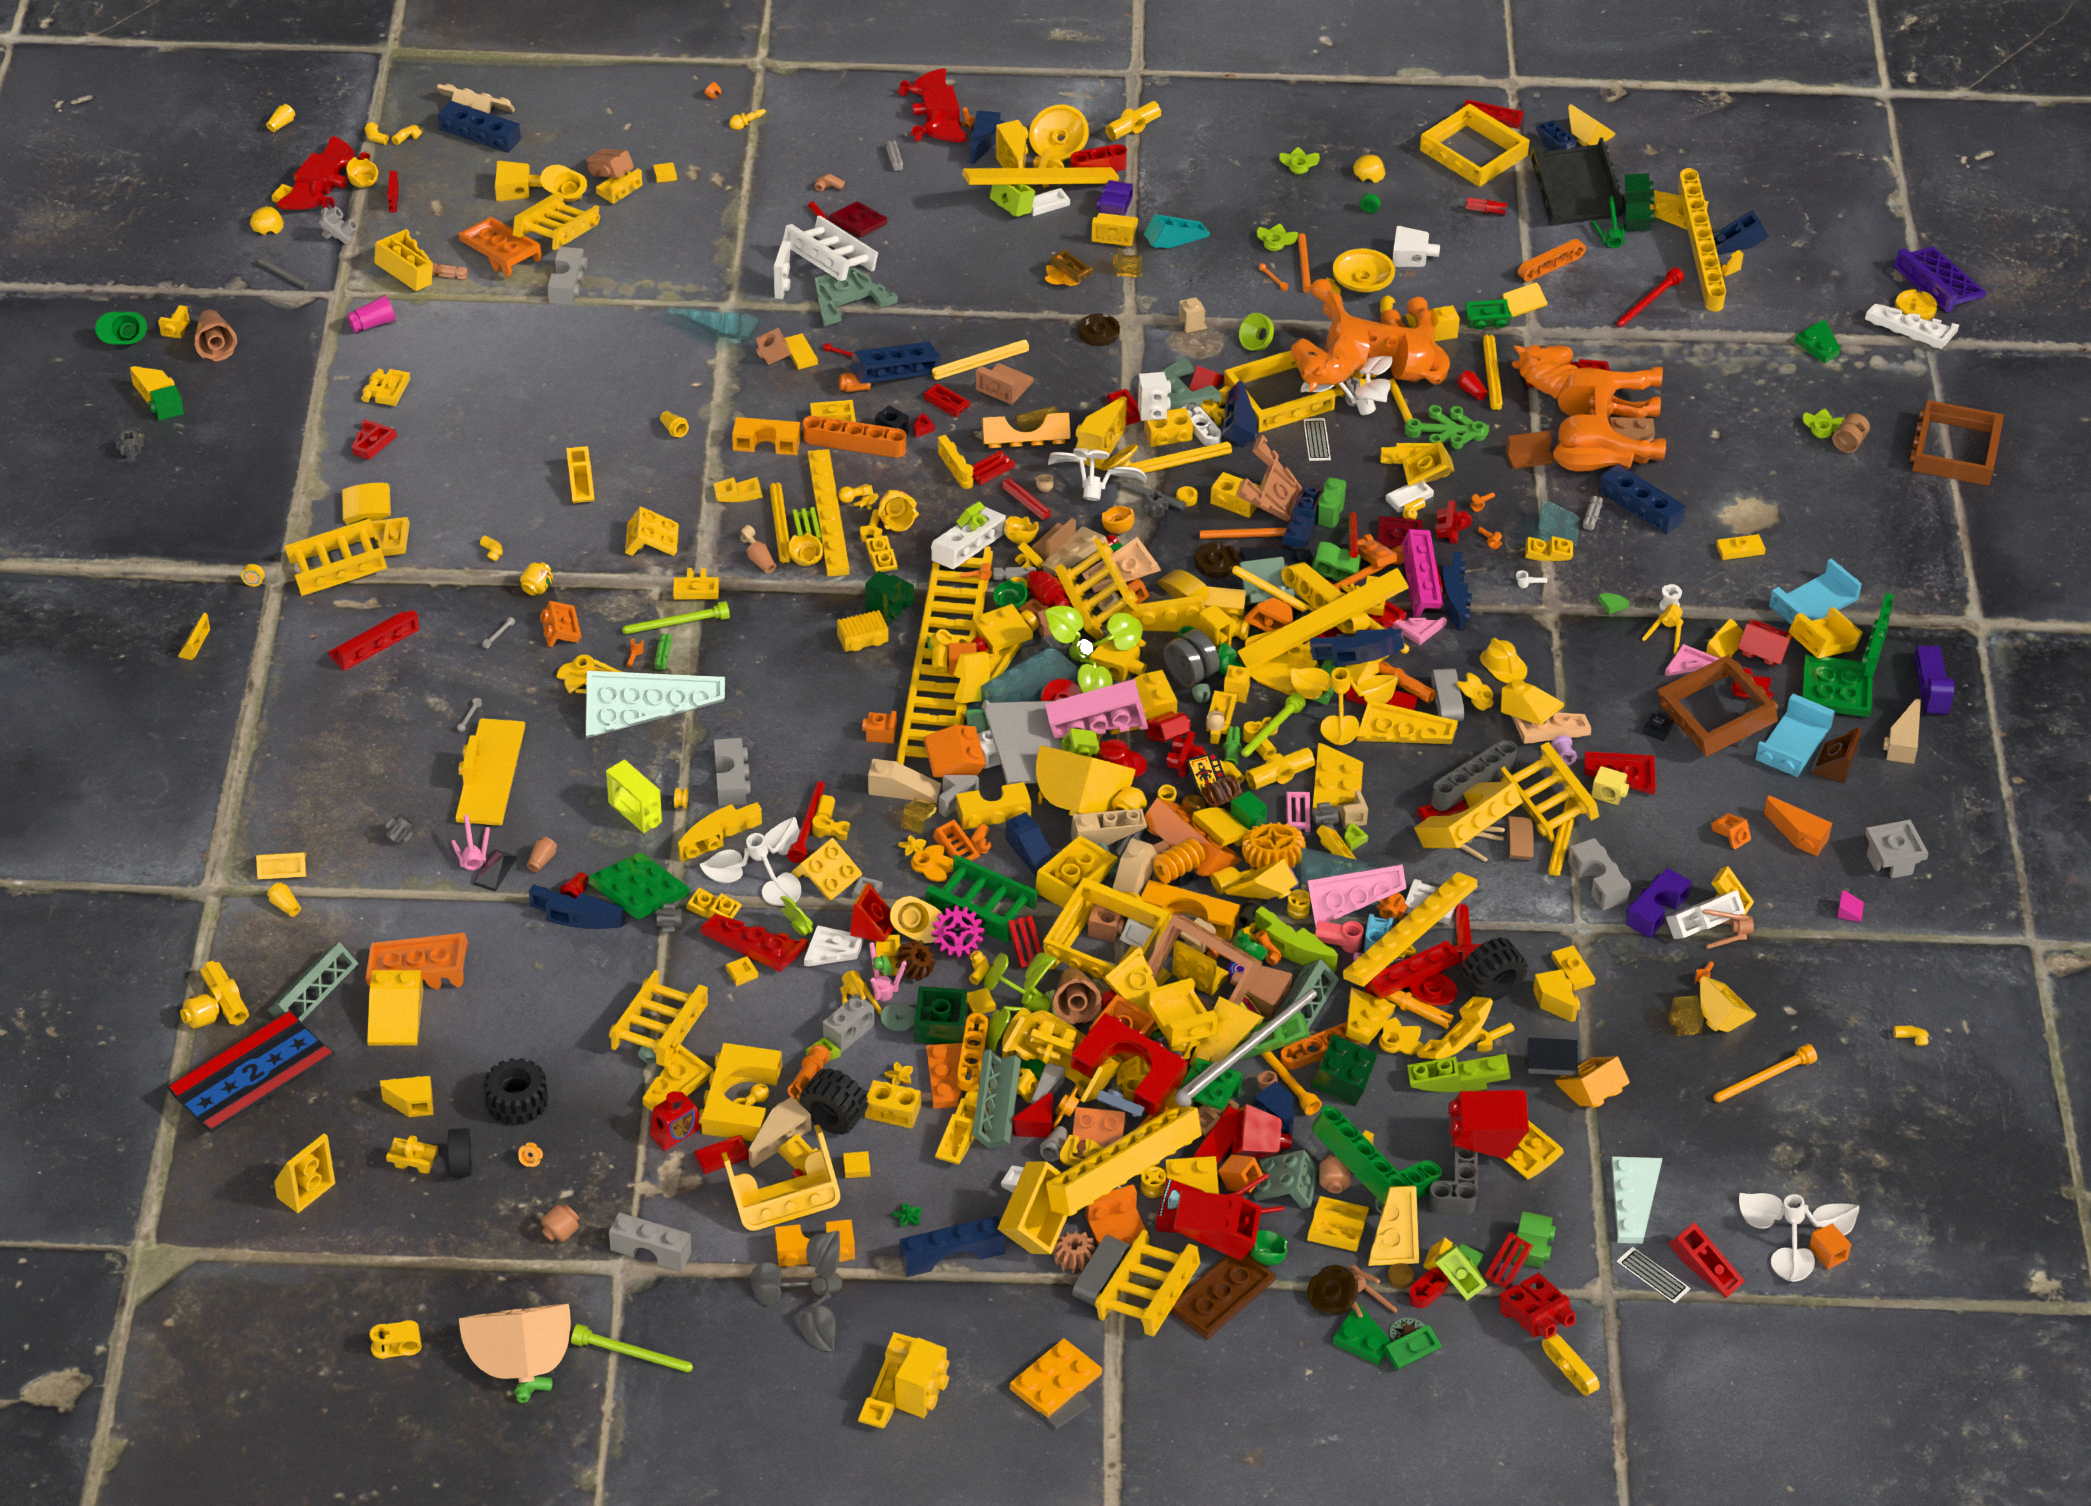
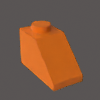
M1273 597L1257 604L1244 617V621L1269 632L1283 628L1293 622L1292 608L1290 605Z

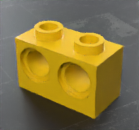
M1186 408L1168 410L1167 419L1145 420L1144 432L1151 447L1191 441L1193 423Z
M1223 472L1211 487L1210 503L1248 518L1251 517L1257 506L1236 495L1240 482L1244 479ZM1253 483L1257 488L1260 489V485Z
M873 1080L867 1094L868 1108L865 1111V1118L913 1129L921 1108V1091Z

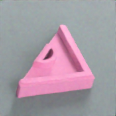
M1445 617L1439 620L1408 618L1406 621H1396L1391 627L1393 629H1402L1404 636L1421 645L1443 628L1447 623V619Z
M1683 644L1666 668L1665 675L1671 676L1693 672L1720 658Z

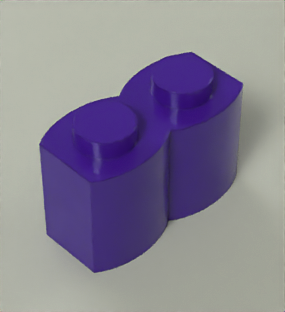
M1109 180L1107 185H1103L1102 197H1098L1097 200L1099 213L1126 216L1133 197V184Z

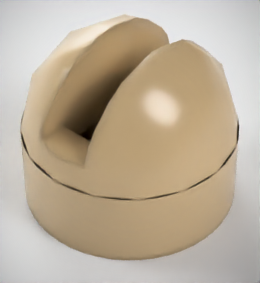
M1049 474L1037 476V488L1043 493L1051 491L1054 485L1053 476Z
M1217 710L1208 713L1206 717L1207 728L1214 731L1221 730L1224 727L1225 720L1223 714Z

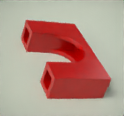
M1104 1013L1072 1053L1071 1068L1092 1079L1098 1067L1102 1066L1113 1055L1131 1053L1141 1057L1148 1064L1150 1071L1134 1091L1133 1103L1143 1106L1144 1111L1154 1117L1186 1076L1188 1061L1180 1054L1172 1053L1164 1048L1160 1042L1152 1041L1145 1037L1138 1029H1132L1123 1024L1119 1018Z

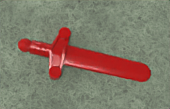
M1460 903L1455 907L1457 945L1453 947L1461 955L1463 967L1467 956L1482 944H1472L1468 906Z

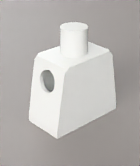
M1397 226L1392 262L1395 267H1424L1427 256L1439 257L1440 245L1428 244V232Z

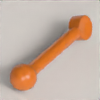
M1264 263L1259 264L1258 269L1264 271L1279 284L1280 290H1288L1287 283L1281 282L1266 268Z

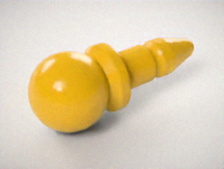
M759 109L747 115L744 112L741 115H734L729 121L730 127L739 130L744 128L745 125L749 126V121L761 117L766 110Z

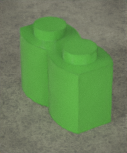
M1331 477L1326 480L1324 491L1318 500V525L1334 528L1338 524L1339 514L1345 504V480Z
M1320 542L1315 551L1311 568L1322 577L1332 578L1339 582L1358 572L1361 556L1358 554L1357 558H1351L1349 550L1340 549L1332 543Z
M1522 1212L1517 1236L1534 1246L1524 1265L1542 1268L1544 1261L1549 1262L1552 1247L1547 1245L1548 1241H1554L1556 1226H1552V1217ZM1521 1245L1512 1262L1517 1261L1525 1246Z

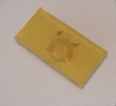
M1056 406L1022 413L1016 415V423L1021 432H1032L1041 426L1045 415L1060 412Z

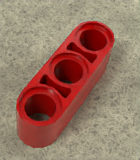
M1114 144L1076 151L1071 154L1070 168L1112 167L1115 172L1122 171L1127 167V148L1121 144Z

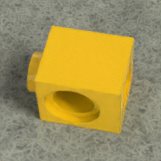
M1228 665L1224 681V692L1237 694L1236 702L1246 704L1250 688L1251 668Z

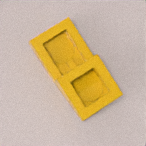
M734 477L713 483L717 501L743 502L763 497L758 477L736 483Z
M889 935L884 942L875 941L876 956H887L893 968L892 973L888 976H896L899 968L895 967L897 961L894 959V956L900 946V935Z
M797 1133L781 1145L777 1152L795 1169L799 1168L807 1175L804 1167L805 1158L810 1153L818 1151V1149L812 1150Z

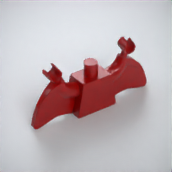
M945 68L922 75L914 82L913 86L907 80H903L900 83L897 91L899 95L906 96L909 91H912V94L922 97V103L912 104L913 115L924 114L927 123L923 124L922 127L913 126L910 136H915V141H921L923 133L944 141H967L966 134L959 126L960 107L953 85L947 86L945 82Z
M332 136L323 153L319 155L312 152L294 174L295 185L290 193L277 202V208L299 210L315 208L321 205L322 209L325 207L329 209V205L334 208V198L330 196L325 197L324 195H329L335 186L340 188L346 186L347 177L340 175V171L347 167V163L351 159L355 158L351 146L340 138ZM362 152L357 159L364 160L367 158L370 161V154Z

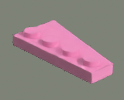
M1403 864L1308 880L1315 926H1317L1318 921L1330 922L1406 889Z

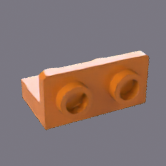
M549 601L540 615L547 646L553 647L557 639L578 643L582 636L575 606Z

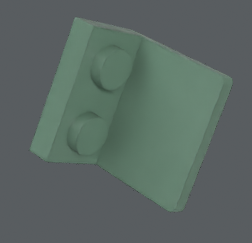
M1283 557L1240 563V567L1295 597L1294 589H1288V586L1284 584L1281 578V571L1285 567ZM1242 579L1243 590H1246V607L1255 606L1274 597Z
M1305 1150L1260 1160L1259 1167L1262 1174L1268 1173L1269 1177L1254 1188L1253 1198L1255 1201L1290 1194L1301 1209L1311 1207L1318 1167Z

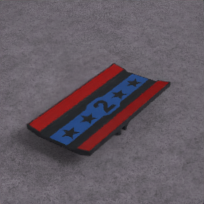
M289 1010L167 1087L175 1099L204 1128L212 1133L258 1103L265 1104L266 1098L270 1097L273 1099L277 1091L330 1059L335 1053L318 1040L300 1022L295 1014Z

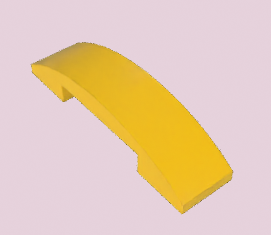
M1472 997L1459 1010L1462 1019L1442 1040L1430 1039L1417 1052V1056L1419 1058L1443 1059L1465 1048L1484 1025L1493 1003L1492 999Z
M893 1332L885 1352L884 1364L870 1398L867 1397L858 1422L881 1429L885 1428L896 1408L895 1376L917 1338Z

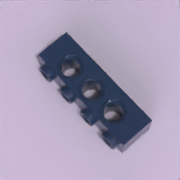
M450 101L438 113L440 130L507 153L521 140L519 123L454 101Z
M930 341L854 351L850 369L861 384L932 374V369L938 367L940 355Z
M1617 464L1601 476L1599 489L1601 494L1665 534H1668L1683 523L1686 509L1684 504L1623 466Z

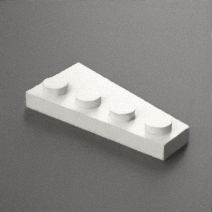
M1874 304L1867 311L1865 317L1866 320L1871 321L1875 325L1884 326L1895 333L1907 335L1913 340L1922 341L1933 348L1940 349L1950 341L1959 328L1958 324L1952 323L1951 326L1941 324L1942 320L1934 318L1932 321L1923 320L1919 314L1904 315L1899 309Z

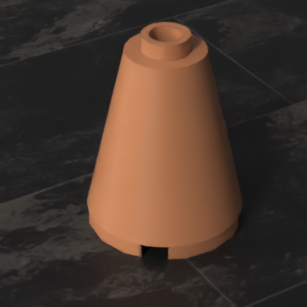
M206 310L199 316L194 345L202 358L221 361L233 354L237 345V336L234 329L216 311Z
M1069 968L1062 973L1053 996L1055 1013L1060 1019L1069 1024L1090 1022L1101 1009V993L1098 987L1081 970Z

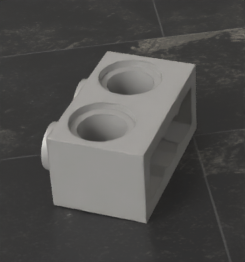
M855 994L823 1021V1037H826L839 1048L841 1053L844 1052L874 1026V1006Z

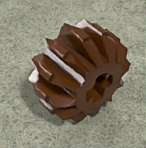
M1228 775L1204 787L1201 793L1205 804L1207 803L1209 808H1215L1239 797L1242 794V790L1236 777Z
M912 939L905 944L903 943L898 947L897 953L894 956V959L897 961L895 965L897 968H900L902 962L906 961L907 964L903 975H907L908 981L914 979L917 982L928 977L936 964L935 960H933L935 954L929 951L930 945L924 946L922 940L916 942Z

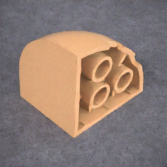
M569 1304L513 1309L459 1318L461 1338L472 1361L485 1373L502 1379L518 1378L519 1383L534 1381V1376L553 1370L560 1363L566 1352L571 1328Z

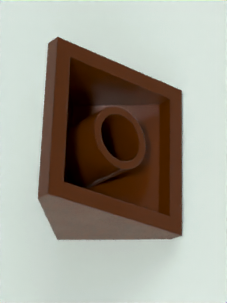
M1856 728L1823 740L1811 768L1812 774L1845 784L1858 751L1862 730Z

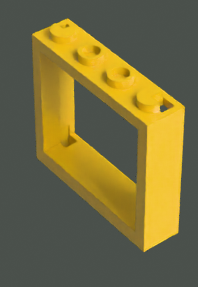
M1468 104L1421 134L1420 151L1478 187H1481L1527 157L1530 140L1473 105ZM1468 126L1508 151L1485 166L1479 167L1441 142Z
M1291 350L1225 370L1224 387L1228 385L1232 388L1239 380L1246 383L1298 367L1291 355ZM1332 388L1263 410L1260 409L1246 390L1257 419L1256 430L1258 433L1322 414L1335 408L1336 393Z
M1083 877L1043 941L1044 953L1056 958V961H1061L1068 964L1071 968H1077L1090 973L1095 978L1104 979L1116 966L1060 944L1085 902L1089 901L1153 927V931L1142 947L1146 962L1151 958L1170 922V912Z

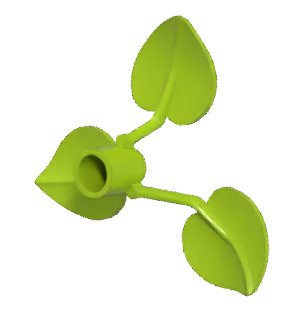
M1055 606L1044 611L1049 631L1053 638L1060 643L1067 644L1072 642L1073 645L1069 649L1071 658L1081 663H1088L1082 665L1077 673L1081 693L1113 684L1112 676L1105 667H1097L1096 662L1087 659L1093 653L1094 647L1113 639L1114 647L1117 650L1126 651L1135 647L1142 636L1143 628L1139 620L1127 613H1116L1107 622V631L1111 636L1092 644L1088 640L1079 641L1081 634L1078 631L1084 626V620L1076 609L1069 606Z
M999 953L984 978L983 986L991 991L1000 980L1023 994L1021 1002L1024 1004L1025 1009L1031 1013L1032 1011H1048L1051 1005V998L1043 995L1035 986L1057 959L1045 953H1038L1026 970L1024 989L1002 976L1008 967V957L1004 953ZM1004 1006L1001 1011L996 1010L988 1021L986 1045L989 1049L996 1052V1045L1009 1022L1010 1011L1019 1012L1022 1009L1021 1007Z

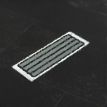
M1325 418L1303 419L1309 461L1331 460Z
M1634 1247L1617 1260L1619 1264L1673 1303H1676L1691 1289Z

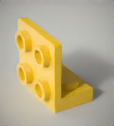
M1098 213L1097 218L1093 217L1092 242L1132 247L1138 218Z
M640 506L627 522L625 553L633 556L638 549L641 550L644 544H647L674 556L677 553L679 524Z
M831 838L790 872L797 878L802 875L806 878L809 877L828 901L834 899L862 875L859 868L834 838Z
M1177 940L1174 943L1172 974L1180 980L1193 978L1194 986L1198 990L1212 996L1228 979L1229 972L1217 966V962L1214 959Z

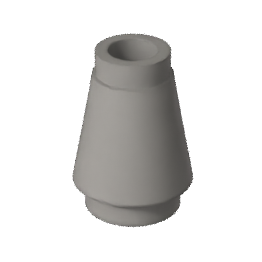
M1056 1127L1041 1143V1155L1045 1160L1050 1162L1059 1160V1153L1069 1135L1066 1128Z

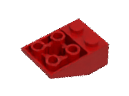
M1182 1190L1179 1196L1173 1230L1241 1261L1256 1243L1262 1206L1241 1196Z

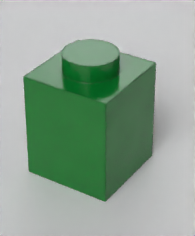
M175 385L150 391L151 400L148 401L151 413L156 414L159 421L184 414L182 399Z
M1247 791L1231 801L1230 814L1248 830H1252L1253 826L1260 827L1261 823H1266L1267 806L1253 793Z

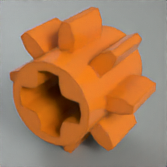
M1395 893L1379 900L1376 908L1380 909L1379 914L1383 919L1391 917L1394 920L1396 918L1401 920L1408 905L1404 904L1405 899L1401 894Z

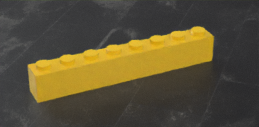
M1177 1104L1048 1181L1046 1185L1051 1211L1062 1213L1064 1216L1074 1215L1079 1209L1094 1203V1200L1107 1195L1112 1189L1127 1183V1180L1142 1174L1145 1169L1160 1163V1160L1175 1154L1181 1147L1191 1144L1193 1140L1202 1135L1198 1108L1192 1106L1181 1107Z

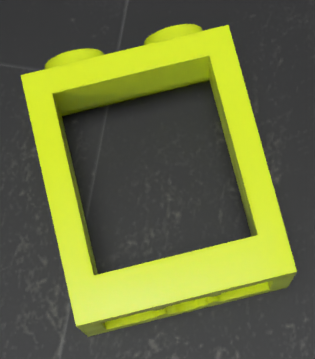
M625 759L606 770L608 801L617 811L642 833H646L662 823L660 790Z

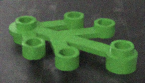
M1438 405L1430 406L1428 415L1441 424H1425L1415 418L1409 419L1405 424L1406 436L1417 438L1422 432H1443L1440 435H1430L1429 443H1437L1439 441L1444 443L1451 438L1450 445L1454 449L1462 448L1463 444L1471 439L1475 441L1484 440L1489 433V427L1485 423L1480 421L1473 422L1463 415V409L1459 406H1453L1450 409V418L1458 420L1463 425H1458L1441 413L1442 408Z

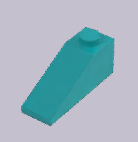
M1154 214L1144 232V236L1149 240L1151 246L1168 249L1206 238L1210 235V232L1200 221Z

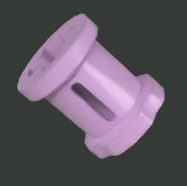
M1562 735L1552 741V747L1565 764L1569 766L1576 761L1577 754L1572 750L1571 738Z

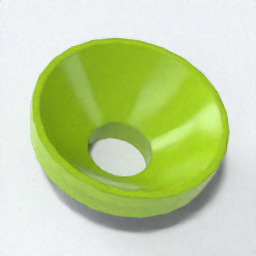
M1261 313L1248 315L1243 320L1239 329L1240 342L1244 348L1250 351L1265 349L1271 343L1274 334L1272 321ZM1266 329V337L1260 340V331Z

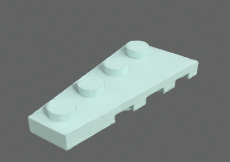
M1612 1157L1611 1167L1617 1243L1643 1244L1662 1158Z

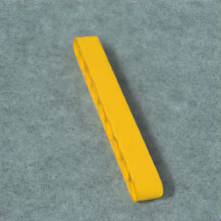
M1686 168L1680 172L1678 192L1704 303L1708 310L1717 312L1724 307L1726 288L1699 175L1696 170Z

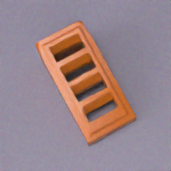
M955 819L935 829L933 838L939 845L944 846V851L952 859L955 854L961 857V855L967 852L971 854L966 857L970 861L980 858V853ZM952 834L953 837L948 839L947 836ZM958 841V843L952 845V842ZM964 847V849L957 852V848Z

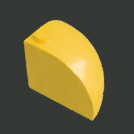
M1043 745L1039 747L1036 760V778L1042 794L1051 804L1070 810L1069 815L1071 816L1075 814L1113 811L1112 801L1123 788L1131 787L1136 770Z

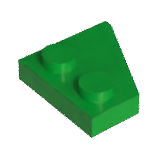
M1824 319L1795 336V343L1823 363H1827L1840 355L1841 348Z
M1358 1304L1363 1317L1359 1318L1354 1309H1352L1334 1336L1333 1344L1379 1366L1386 1356L1384 1347L1392 1343V1341L1363 1307Z

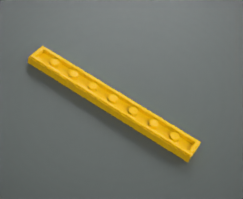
M1112 167L963 168L962 176L969 185L1107 184L1109 180L1119 181V176Z
M1398 568L1238 650V655L1245 667L1252 670L1408 589V584Z

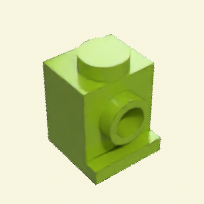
M1070 728L1061 740L1063 751L1088 757L1097 755L1100 747L1095 731Z

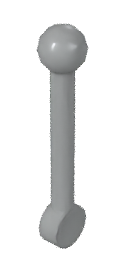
M513 617L507 618L506 623L489 639H485L482 646L488 649L491 643L506 628L515 624V619Z
M480 698L473 699V706L462 723L457 725L459 732L466 730L465 725L475 709L482 705Z

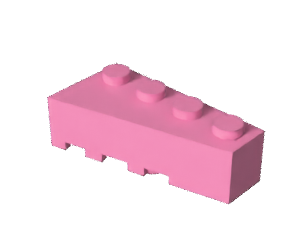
M1134 679L1045 704L1054 739L1064 738L1070 728L1095 731L1097 734H1104L1109 729H1119L1120 732L1129 731V727L1138 726L1140 730L1148 729L1144 709Z

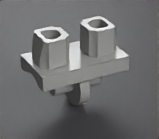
M326 207L321 210L322 216L319 220L320 227L323 229L322 236L325 239H329L332 236L335 239L338 238L346 245L349 244L353 233L357 229V223L352 219H348L346 222L341 220L343 213L337 207L330 210Z

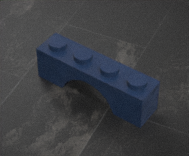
M989 1217L899 1239L900 1260L906 1277L932 1272L940 1260L959 1252L973 1253L980 1260L1005 1254V1234L997 1229L1000 1224L999 1217Z

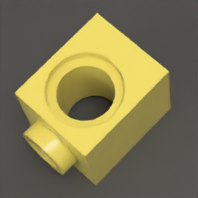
M1601 766L1593 783L1591 797L1618 806L1621 798H1626L1629 790V784H1626L1627 774Z

